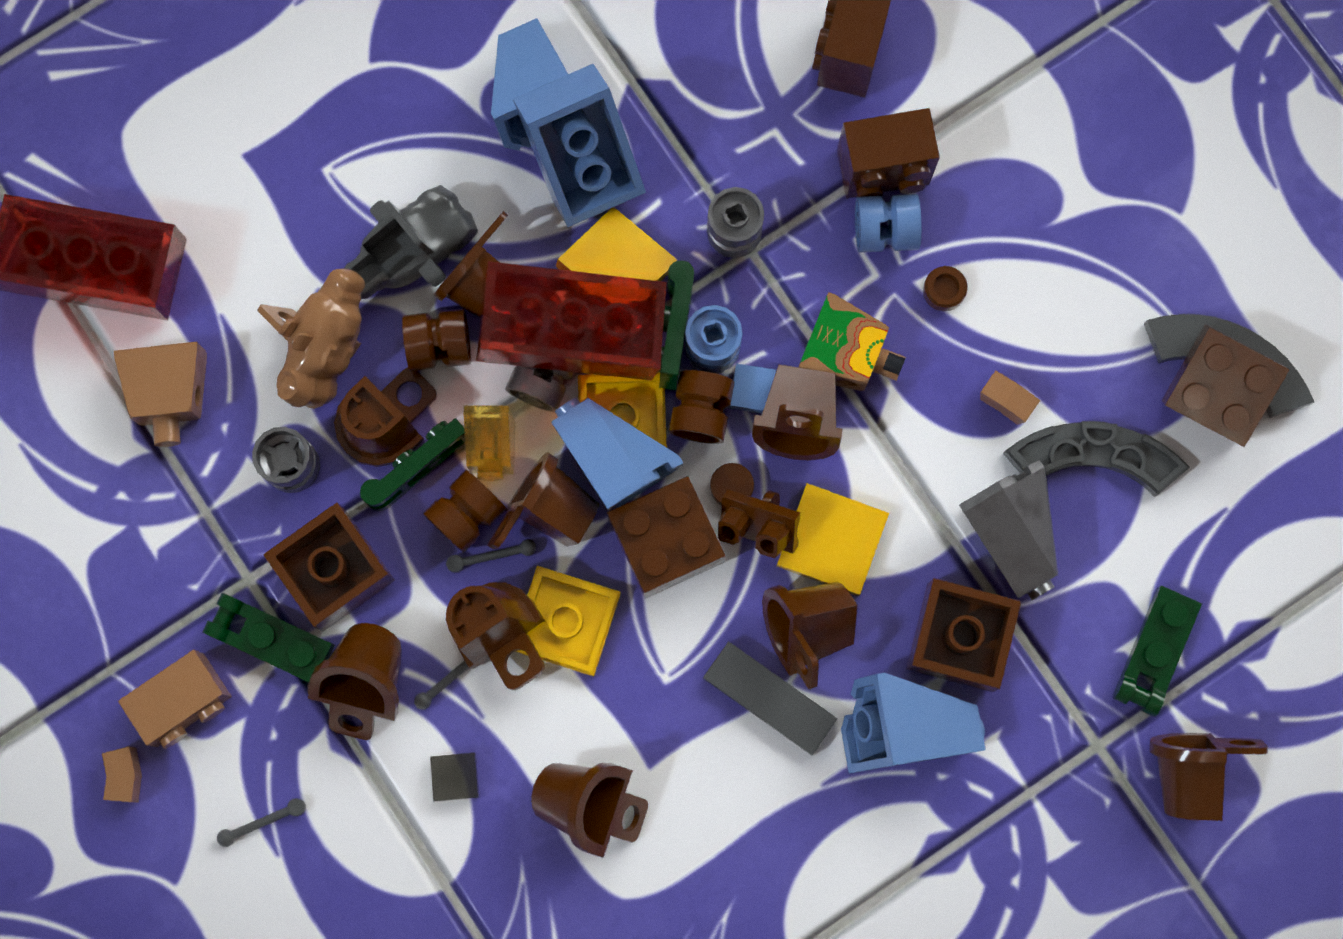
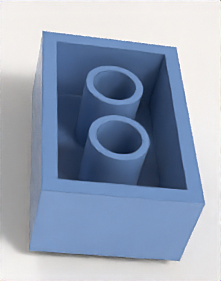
M590 64L513 99L553 203L567 227L646 193L610 88L594 64Z

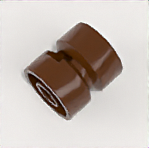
M464 308L440 311L437 318H432L428 313L403 315V340L407 365L410 371L434 369L437 362L440 361L446 367L471 365L470 337Z
M697 370L681 371L675 395L681 403L673 407L669 433L675 437L707 444L724 443L728 417L723 413V410L731 405L735 382L728 377L711 372Z
M465 470L449 486L452 496L450 499L443 497L439 500L436 499L423 512V515L463 553L473 545L480 535L478 529L480 524L491 526L507 510L503 503L468 470Z

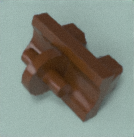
M727 489L722 496L721 517L718 522V539L731 545L739 543L742 538L755 541V548L760 554L774 559L782 551L793 554L799 543L797 530L801 512L779 506L780 495L771 490L767 491L762 500Z

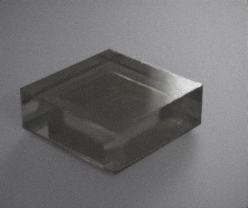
M475 752L430 757L433 802L479 798Z

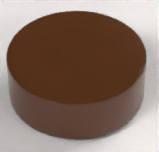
M941 266L935 268L928 274L923 285V296L926 302L938 311H951L957 308L967 294L966 278L954 267Z
M727 463L716 469L710 482V491L714 500L722 506V496L727 489L752 496L754 480L750 471L737 463Z

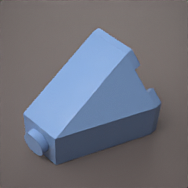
M537 18L498 35L491 115L504 147L518 151L521 146L532 147L513 99L568 75Z
M576 397L555 411L558 418L551 422L608 511L624 505L683 467L684 463L679 455L589 398L580 403Z
M887 673L874 674L854 680L851 695L857 700L853 714L844 716L841 727L849 774L986 750L984 742L985 728L979 716L978 705Z

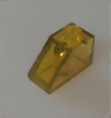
M464 405L466 465L470 473H477V479L485 481H500L504 479V474H514L516 422L509 406Z

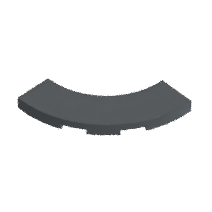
M1198 314L1161 316L1149 319L1144 323L1158 364L1172 360H1185L1206 324L1290 369L1266 410L1269 418L1314 403L1308 386L1288 358L1262 336L1246 327L1217 317Z
M1082 421L1079 423L1050 426L1019 440L1003 453L1019 473L1024 472L1023 469L1038 460L1044 466L1046 476L1073 467L1106 468L1138 482L1154 497L1190 468L1175 452L1147 434L1142 435L1133 430L1117 426V424L1100 421Z

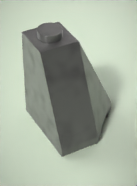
M1040 460L1023 469L1024 472L1019 475H1009L959 504L1017 597L1020 598L1028 594L1031 600L1054 588L1050 579L1058 575L1046 470Z

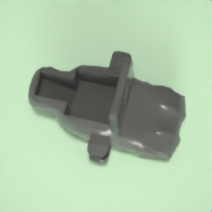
M442 185L426 190L415 202L410 203L401 210L389 200L386 203L383 200H379L370 208V212L378 221V224L363 239L360 253L356 259L347 263L344 268L356 271L364 279L365 288L361 293V299H367L386 287L400 288L407 286L422 276L428 283L436 287L446 278L445 273L437 264L447 259L452 252L466 246L477 235L478 229L472 214L461 206L456 194Z

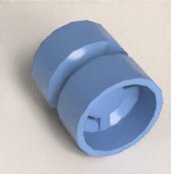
M918 194L893 195L889 202H885L881 196L856 197L855 235L859 253L883 252L886 245H891L895 251L920 249L922 226ZM880 222H888V227L880 226Z
M711 305L702 307L690 317L685 330L686 356L690 363L699 371L722 373L731 368L737 361L743 335L741 323L737 316L726 307Z

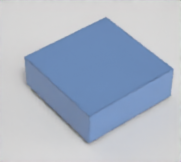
M736 363L733 379L735 383L729 408L762 414L777 370Z

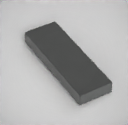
M729 641L703 676V679L811 756L838 719Z

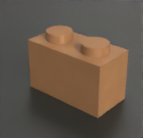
M192 650L122 697L118 702L146 746L159 747L162 745L166 749L186 737L187 732L185 728L200 719L202 723H205L224 711L225 707L222 703L232 696L205 654Z

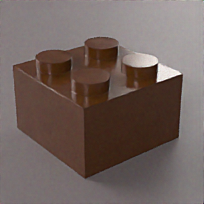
M828 0L823 28H821L812 65V69L819 71L817 86L866 98L891 0Z
M930 108L843 122L837 155L846 199L859 196H883V192L900 190L901 194H911L923 190L925 185L930 184L940 159Z
M1205 324L1162 398V402L1165 406L1245 447L1290 369Z
M689 476L607 512L609 522L645 599L725 563V553Z
M337 502L263 554L313 627L322 632L395 581L349 514Z
M933 578L926 587L906 669L989 692L999 690L1021 601Z

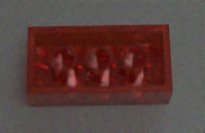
M4 194L0 210V290L168 321L187 238L175 224Z
M488 261L483 282L476 361L652 381L660 370L667 282Z

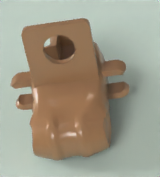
M345 268L333 270L318 292L311 294L297 312L289 308L261 304L257 309L278 331V334L288 341L286 361L277 377L276 387L278 396L293 407L306 406L316 409L329 403L337 395V377L347 369L350 358L355 355L362 344L357 339L362 321L359 303L361 301V293L365 288V281L354 270Z

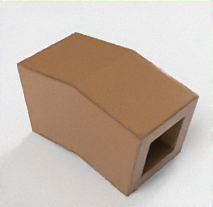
M996 370L980 392L981 401L993 407L1017 425L1025 423L1040 402L1033 394Z
M129 746L102 753L106 772L103 800L139 803L142 772L137 748Z

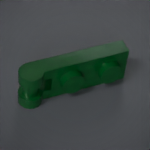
M684 260L673 262L668 270L667 293L672 298L671 307L663 306L659 331L667 332L665 347L656 345L652 370L660 372L659 388L677 390L685 330L693 291L694 268L689 262Z
M456 418L450 423L444 420L434 426L425 436L428 441L415 452L413 449H408L399 455L392 463L394 469L381 480L369 479L365 481L360 489L362 500L372 510L384 511L467 443L471 437Z
M1162 585L1157 587L1115 688L1113 699L1124 704L1130 701L1141 706L1142 712L1153 717L1158 715L1202 603ZM1139 674L1153 680L1149 690L1136 685Z
M223 592L216 603L220 607L213 621L208 620L202 631L206 635L307 682L310 681L315 667L328 660L335 646ZM236 614L247 618L239 634L228 630Z

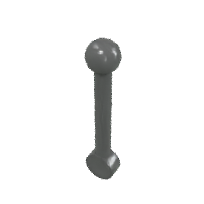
M525 539L518 546L461 558L458 555H452L447 559L446 566L451 572L459 573L464 569V566L521 553L525 556H531L536 552L537 546L533 540Z
M465 660L429 691L417 694L414 699L415 706L420 710L429 708L432 702L431 699L469 668Z
M292 799L287 807L232 831L228 829L221 830L217 834V842L222 847H229L234 842V839L289 815L301 816L306 811V804L302 799Z

